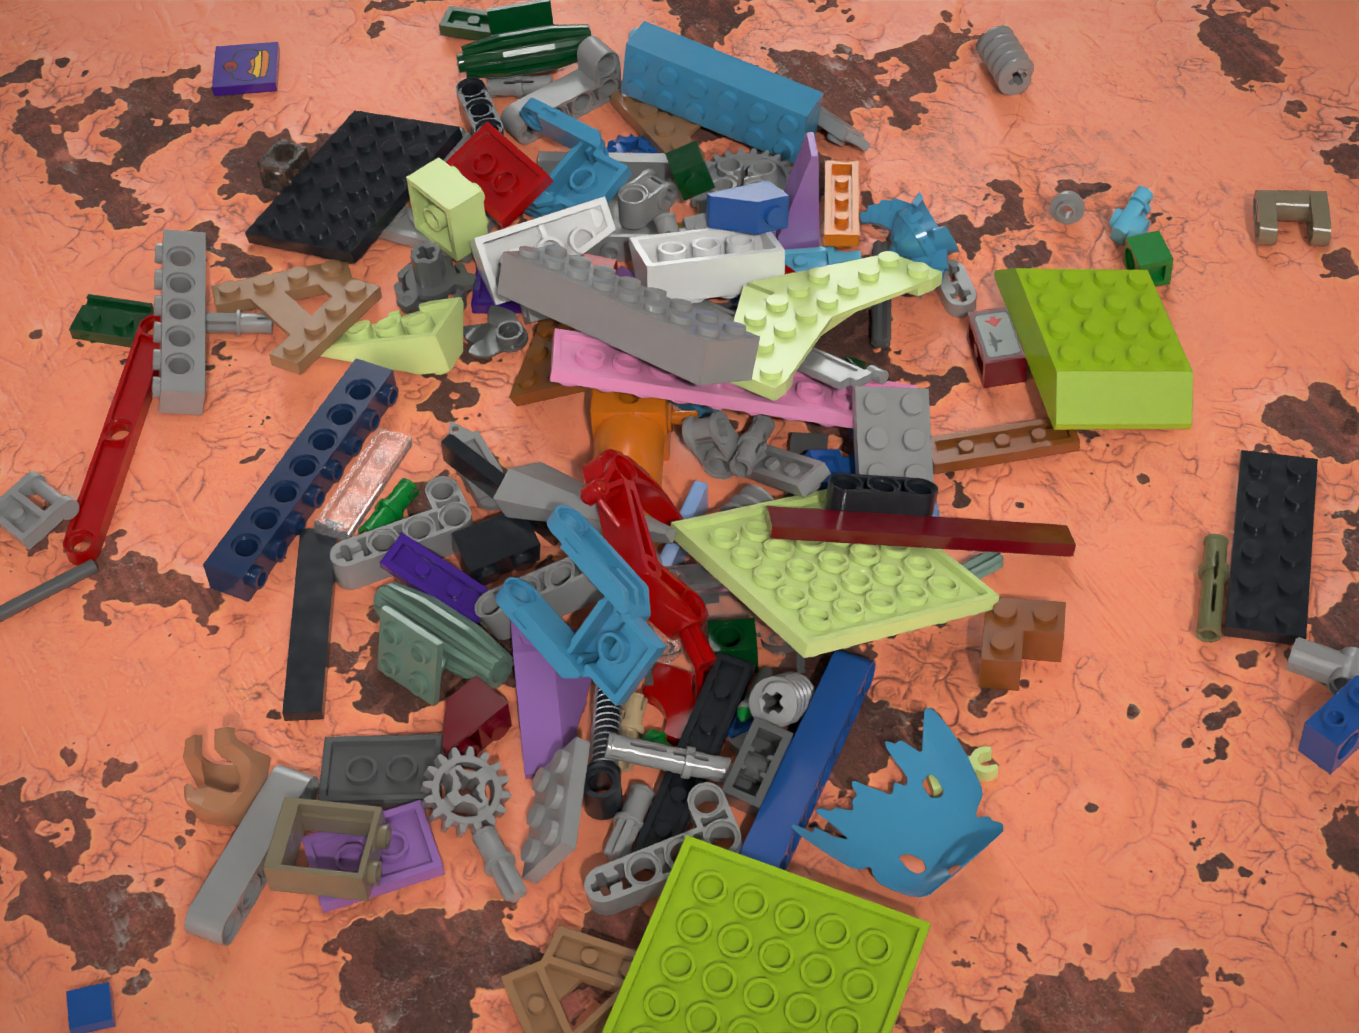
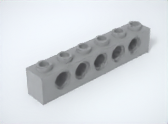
M164 229L162 243H155L154 263L161 264V269H155L154 289L160 290V295L154 296L153 316H160V322H154L153 343H160L159 349L153 350L152 370H159V377L153 376L152 398H159L158 413L202 415L205 398L206 233Z

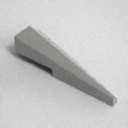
M537 462L509 468L493 498L504 515L509 518L547 521L556 506L566 505L580 512L603 536L596 503L590 507L588 504L583 503L580 498V490L585 487V484L545 463ZM644 514L652 541L672 544L677 535L674 528Z

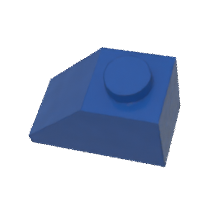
M768 180L707 193V226L709 228L750 234H762L788 228L789 195Z

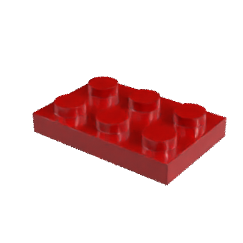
M486 122L446 161L449 166L456 167L461 175L470 182L477 183L481 187L485 195V212L503 229L507 228L554 182L542 168L489 122Z

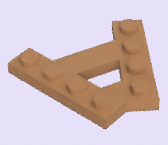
M621 90L610 94L611 105L640 136L644 135L645 140H650L651 146L656 148L657 153H667L693 142L690 136L701 127L676 115L671 117L664 110L622 94ZM700 148L705 159V152Z
M328 260L321 264L306 267H293L290 270L271 274L263 273L252 278L237 281L228 280L211 286L217 313H237V309L247 311L257 308L288 335L269 354L271 365L299 375L382 298L380 286L352 278L348 262L340 260ZM325 294L329 297L312 315L296 302V300Z
M558 925L541 961L501 976L503 988L522 1032L602 1033L637 951ZM581 983H585L614 993L572 1031L560 1002Z

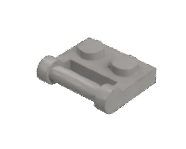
M30 471L0 497V527L28 550L42 541L63 519H73L79 512V504L70 496L61 495L48 485L46 478L37 471ZM30 495H39L51 506L44 511L29 500L28 497Z

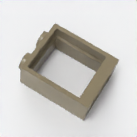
M284 797L263 866L270 891L369 901L373 885L378 886L381 880L382 862L380 858L382 850L389 848L392 836L391 825L386 824L382 807ZM305 830L366 836L367 841L358 873L295 866Z

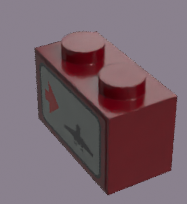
M1007 307L968 312L966 338L983 388L1026 382L1027 367L1029 365Z

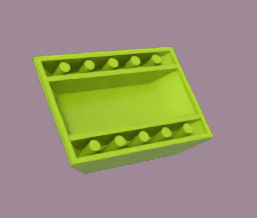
M1040 268L995 270L994 278L1015 327L1054 430L1191 428L1193 370L1148 270Z

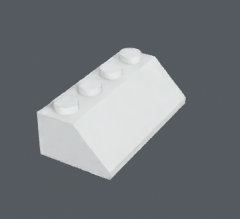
M705 228L629 237L636 279L641 281V286L665 290L667 292L666 296L671 299L679 298L692 303H699L706 298L714 297L731 299L741 294L743 286H748V282L785 275V249L772 232L750 234Z

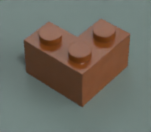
M999 597V601L993 605V610L986 611L984 614L979 688L1019 691L1022 659L1061 662L1066 602Z

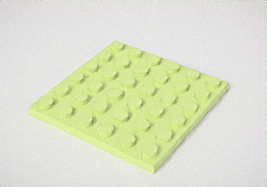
M827 489L815 491L804 498L796 495L671 522L670 526L677 533L674 539L675 542L803 658L815 657L819 654L850 648L854 645L881 640L885 637L912 632L916 629L943 624L967 616H974L993 610V605L999 601V594L942 549L770 538L765 520L767 506L824 509Z

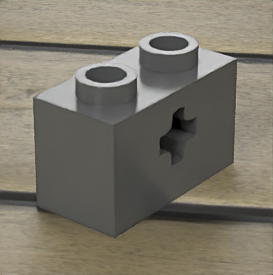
M758 717L754 718L722 788L729 806L753 817L757 816L791 744L793 733Z

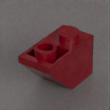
M477 676L446 699L442 748L447 759L448 753L454 747L458 749L461 756L464 755L469 746L473 747L474 757H477L479 752L493 741H498L504 737L509 728L512 727L508 702Z

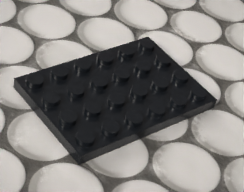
M354 110L247 229L245 235L249 243L356 263L410 200L406 177L438 157L444 160L463 138L459 126Z

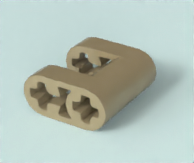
M1255 190L1253 220L1257 245H1276L1278 221L1306 222L1309 245H1329L1331 217L1327 191Z

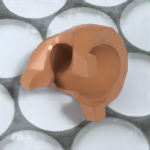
M233 727L214 729V749L221 758L232 762L233 765L215 764L203 757V735H193L185 739L183 760L197 788H193L191 784L184 786V798L187 805L193 809L198 819L208 824L239 826L267 780L271 757L252 749L238 740L235 735V728Z

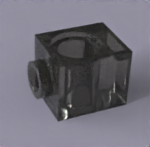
M279 138L257 162L263 187L281 193L285 187H288L293 182V177L304 170L310 163L306 147Z

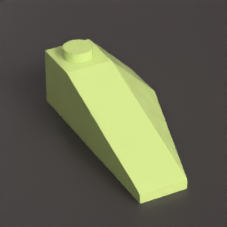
M461 297L428 301L419 304L420 311L403 316L400 310L388 313V317L381 319L375 324H370L369 320L356 322L320 357L353 362L357 358L391 370L419 375L430 373L436 375L445 374L453 369L463 353V300Z

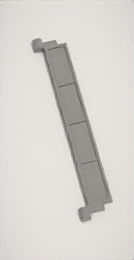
M705 299L692 305V308L697 310H709L718 313L720 320L734 321L736 312ZM815 347L812 348L797 369V371L839 390L848 386H863L871 381L883 385L889 377L888 371L877 366L869 365L864 370Z

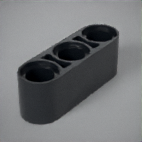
M478 78L461 80L456 86L460 116L467 132L472 137L486 122H489L504 135L503 123L484 82Z
M837 473L829 477L823 510L933 516L938 487L935 483L922 478Z

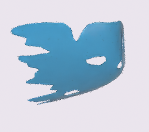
M932 708L924 710L922 751L919 752L904 741H898L896 744L888 741L885 742L887 750L907 777L906 785L894 783L892 794H887L852 781V787L856 793V797L852 800L853 810L834 808L832 811L824 808L816 810L821 817L830 822L847 839L834 837L814 827L813 832H810L795 824L791 825L804 839L846 866L858 870L871 868L874 878L881 885L893 891L918 898L931 895L1004 832L1003 824L993 821L987 816H976L983 796L982 786L959 741L948 725ZM928 775H933L938 779L943 789L941 797L932 798L923 788V781ZM909 854L919 858L924 862L926 870L916 874L906 868L899 857ZM954 865H960V866H961V867H960L959 869H957L953 874L950 875V874L948 873V870H949L952 866H954Z

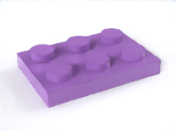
M421 800L383 811L386 824L391 825L392 836L389 848L382 850L380 858L382 862L381 880L378 886L373 885L370 898L445 875L424 808L421 807ZM316 832L303 836L302 842L310 868L358 873L367 841L366 836ZM318 896L323 913L361 902L360 900Z

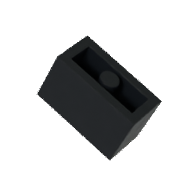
M503 513L452 533V550L463 573L482 585L492 584L501 575L513 570L517 572L525 571L535 565L536 561L540 560L541 544L528 519L509 518Z

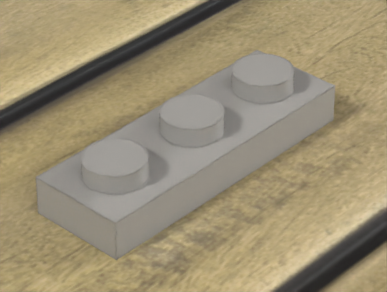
M767 444L765 454L760 459H757L751 475L748 476L746 474L745 478L804 498L806 495L817 491L821 486V482L830 476L831 473L825 462Z

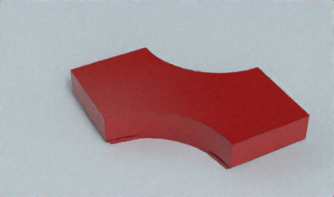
M658 662L643 690V698H647L648 703L662 713L666 721L664 732L667 734V741L677 746L696 703L693 695L696 682L695 673Z

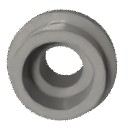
M1063 191L1057 194L1050 204L1052 217L1062 224L1078 222L1083 217L1085 211L1083 199L1074 191ZM1067 206L1070 207L1073 211L1066 212L1061 208Z

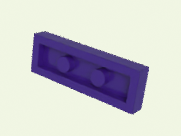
M401 533L380 561V567L409 587L439 599L479 625L481 620L475 613V604L478 598L489 591V589L404 533Z

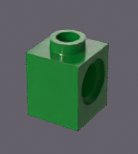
M1160 231L1126 237L1123 264L1126 270H1148L1155 287L1170 284L1174 259Z

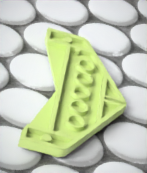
M884 251L877 256L748 282V286H743L734 322L746 325V331L760 336L752 380L730 383L776 401L787 393L793 384V375L823 334L857 311L905 293L920 296L933 291L942 284V271L933 269L926 263L914 262L900 257L895 252Z

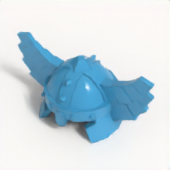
M920 191L911 203L897 198L893 200H880V203L868 205L867 211L859 213L862 224L876 225L891 233L889 251L895 252L900 257L914 262L926 263L929 267L942 271L943 280L945 271H949L948 254L959 252V249L948 228L937 225L928 211Z

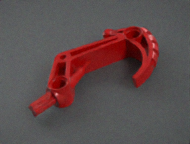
M614 449L605 450L583 466L585 487L580 490V498L583 503L588 504L590 507L596 503L603 538L648 586L651 612L648 620L669 639H681L696 671L710 667L716 663L717 657L701 628L705 624L704 620L708 617L706 605L695 591L658 561L643 510L654 519L668 526H671V522L684 519L668 495L642 466H639L636 461L620 451Z

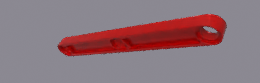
M149 315L141 320L77 500L79 512L69 522L63 540V547L69 562L73 565L78 566L90 559L95 561L101 553L153 399V376L159 377V370H152L153 350L159 349L160 343H153V335H149L148 332L153 329L154 322H160V316ZM119 431L129 432L123 439H112V436ZM81 542L91 543L90 547L83 552L72 551Z

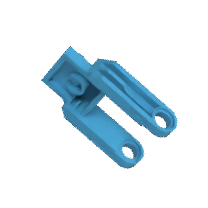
M530 98L519 111L523 121L533 130L571 149L549 174L554 182L523 211L524 213L536 219L604 196L608 204L632 176L629 166L609 157V151L605 147L604 140L601 139L599 130L535 98Z
M558 505L546 521L549 530L562 543L560 548L605 597L598 601L576 634L536 589L522 579L515 577L506 579L496 594L495 599L503 612L561 678L578 679L590 677L615 706L622 705L627 702L667 647L646 623L651 616L649 588L580 512L566 505Z

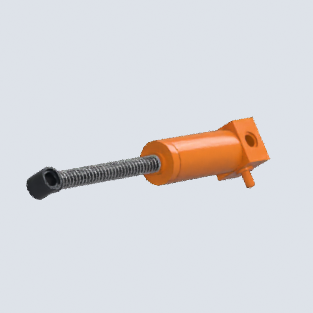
M593 388L590 410L594 439L593 459L608 449L620 451L636 461L639 466H642L662 488L664 461H669L673 425H682L684 419L688 416H696L698 418V411L673 410V403H670V400L654 397L640 398L634 394L615 391L602 392ZM653 542L654 548L658 551V542ZM596 685L592 738L590 741L591 751L582 801L584 811L588 816L596 820H609L617 812L621 811L624 804L621 786L622 770L619 767V761L604 759L609 733L617 735L622 733L620 729L622 728V710L624 706L623 704L615 706ZM602 790H605V791H606V792H604V793H596V792L602 791Z

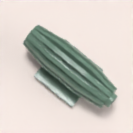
M393 581V583L383 585L375 593L373 609L380 618L377 669L386 676L392 678L433 707L439 703L441 675L444 669L469 681L477 676L493 690L506 682L507 677L512 672V666H514L513 657L482 627L439 599L399 582Z

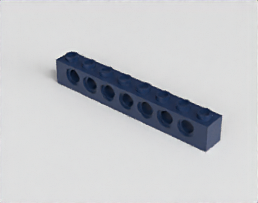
M357 358L353 361L204 562L203 567L211 589L249 602L257 590L264 587L272 569L277 562H281L284 559L288 547L295 537L300 535V529H305L308 519L316 509L322 506L326 494L333 484L340 481L344 469L351 459L360 453L362 445L369 434L378 428L384 413L397 401L399 390L396 386L393 370Z

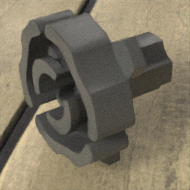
M421 242L414 246L413 250H411V262L397 273L399 282L394 285L397 306L400 307L404 314L420 311L419 304L448 299L449 294H454L451 298L461 297L465 310L467 307V297L476 285V275L468 273L465 265L461 262L453 265L452 257L443 255L442 249L436 243Z

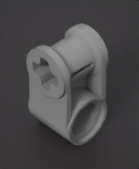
M652 169L644 170L638 177L621 187L618 191L620 224L627 229L633 230L645 227L651 220L673 206L679 195L677 184L673 181L666 182L659 178Z
M716 411L709 417H686L682 424L683 439L702 464L704 471L713 478L723 480L732 478L734 474L729 468V463L737 452V442L740 436L730 424L727 415L722 411Z

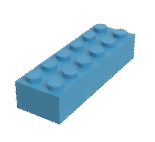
M643 21L626 43L622 94L761 151L769 150L771 155L780 154L781 159L789 160L793 164L796 161L806 133L814 132L816 137L823 93L646 21Z

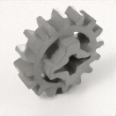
M469 746L464 755L461 756L458 749L454 747L448 753V759L439 754L434 760L436 767L428 766L423 774L429 780L422 782L419 791L429 794V796L423 799L421 807H432L433 812L428 820L433 822L441 819L443 821L441 832L445 833L452 826L456 828L458 838H461L468 828H470L472 835H474L476 831L482 828V824L484 827L495 826L497 823L495 817L501 818L505 814L507 809L500 803L507 802L511 797V793L501 790V788L509 782L508 776L498 777L497 771L502 764L497 762L490 766L487 763L488 752L485 751L480 758L474 757L473 747ZM463 768H470L475 771L464 770ZM441 779L443 780L441 784L446 789L445 798L442 800L439 793ZM489 785L491 793L489 805L487 804L489 799L485 796V787ZM468 788L472 792L471 795L466 794L462 796L459 794L458 790H464ZM455 813L466 814L468 817L459 816Z

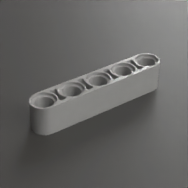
M656 551L658 561L662 564V558ZM570 557L519 577V579L533 586L560 617L598 602L605 597ZM500 585L482 594L478 598L474 610L476 615L497 639L505 640L512 638V621L496 602L495 596L502 587Z
M277 765L272 770L190 905L184 924L185 931L188 934L222 946H228L232 943L267 884L263 866L284 797L316 800L319 790V779L316 776L282 765Z

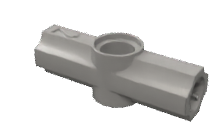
M1298 637L1292 647L1286 670L1327 684L1329 691L1335 695L1356 675L1359 676V648L1345 647L1338 651Z

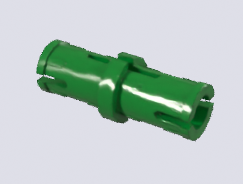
M401 479L385 499L381 498L377 502L375 511L358 529V534L402 520L403 512L419 495V489H415L417 487L416 484L409 479Z

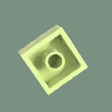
M438 157L406 177L414 225L419 232L433 243H436L458 262L472 253L469 244L470 240L488 234L487 226L489 222L484 208L485 195L477 183L470 182L461 175L456 167L449 166Z

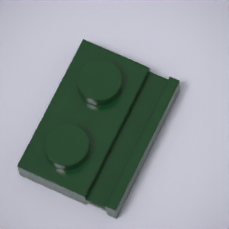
M88 294L86 305L81 306L69 331L72 339L131 348L141 320L153 314V305L147 302Z

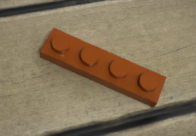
M1049 418L931 436L933 474L1076 452L1080 448V439L1076 430H1054Z

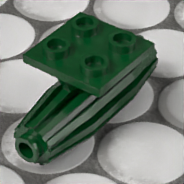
M535 0L488 8L486 10L490 36L461 46L462 53L456 54L459 73L466 72L467 78H510L557 70L577 63V49L584 39L592 36L589 24H554L550 0Z

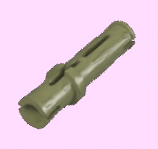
M1221 534L1205 536L1203 540V562L1198 566L1201 588L1196 637L1203 642L1209 643L1219 641L1222 636L1224 584L1229 578L1230 569L1226 564L1229 540Z

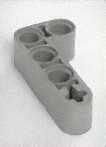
M597 36L587 37L577 49L578 69L508 105L500 116L503 127L520 143L527 145L544 137V135L529 127L519 114L521 108L530 98L538 99L575 119L610 102V94L621 90L622 86L618 54Z
M448 476L435 477L426 484L425 488L428 511L336 543L331 548L330 560L336 583L339 587L346 590H354L392 577L393 575L380 567V561L401 533H404L442 559L454 555L452 550V533L473 525L470 507L458 483Z
M709 782L699 783L691 789L687 801L694 829L591 870L585 878L584 888L592 910L599 915L609 916L659 897L674 865L673 860L678 856L686 835L713 844L720 838H728L734 844L727 850L739 854L742 848L740 829L722 789L716 784ZM707 801L718 805L716 810L711 813H702L697 810L701 803ZM642 869H651L655 872V875L649 881L640 882L634 879L635 874ZM623 877H626L628 888L625 890L622 881H620ZM607 886L611 894L603 896L599 888Z

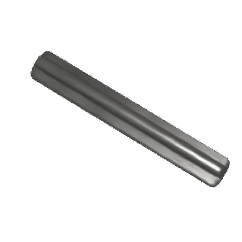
M875 241L873 243L872 256L889 251L891 244L888 241ZM891 299L871 306V344L874 348L881 347L887 349L890 346Z

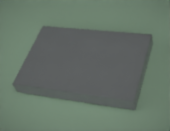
M443 734L325 737L318 800L382 807L383 811L418 800L422 802L424 798L429 796V794L419 791L422 782L429 780L423 774L428 766L436 767L434 760L439 754L444 756L442 748ZM442 779L440 780L439 793L441 800L443 785L441 784L443 782ZM432 807L424 808V810H431V809H432Z

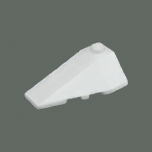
M604 196L470 240L469 244L479 274L494 304L499 305L511 301L497 294L503 252L519 251L520 246L538 248L555 244L566 248L569 255L580 256L616 230Z

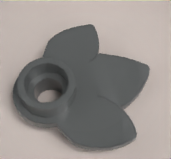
M490 306L488 310V323L463 326V336L472 345L468 351L469 355L477 358H490L502 352H516L524 348L528 342L527 330L517 321L516 314L500 306Z

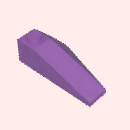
M814 132L806 133L783 190L789 195L788 228L771 231L785 250L819 247V158Z
M511 622L525 779H532L540 767L544 768L553 759L558 749H564L577 737V728L581 715L585 712L587 695L593 680L590 677L578 679L561 678L517 626ZM568 626L576 634L578 630Z

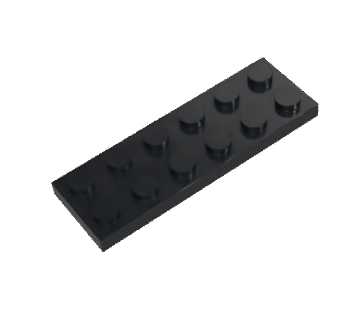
M1241 450L1224 636L1294 645L1298 637L1306 639L1318 459Z

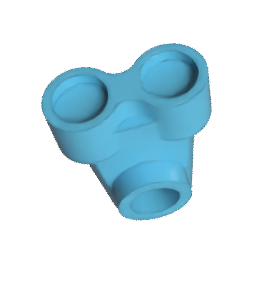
M1138 186L1129 198V203L1125 209L1117 208L1109 221V227L1112 228L1110 238L1114 242L1124 245L1126 237L1148 232L1151 220L1145 217L1151 210L1149 203L1154 197L1148 188Z

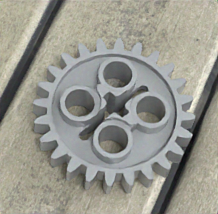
M739 148L738 154L734 155L727 150L725 152L726 157L723 158L715 154L713 155L714 162L706 161L715 188L690 198L692 199V206L697 207L698 214L706 213L707 193L767 180L783 191L793 167H790L789 160L781 161L780 154L770 157L769 150L764 151L762 154H757L756 148H753L750 153H745L742 148Z

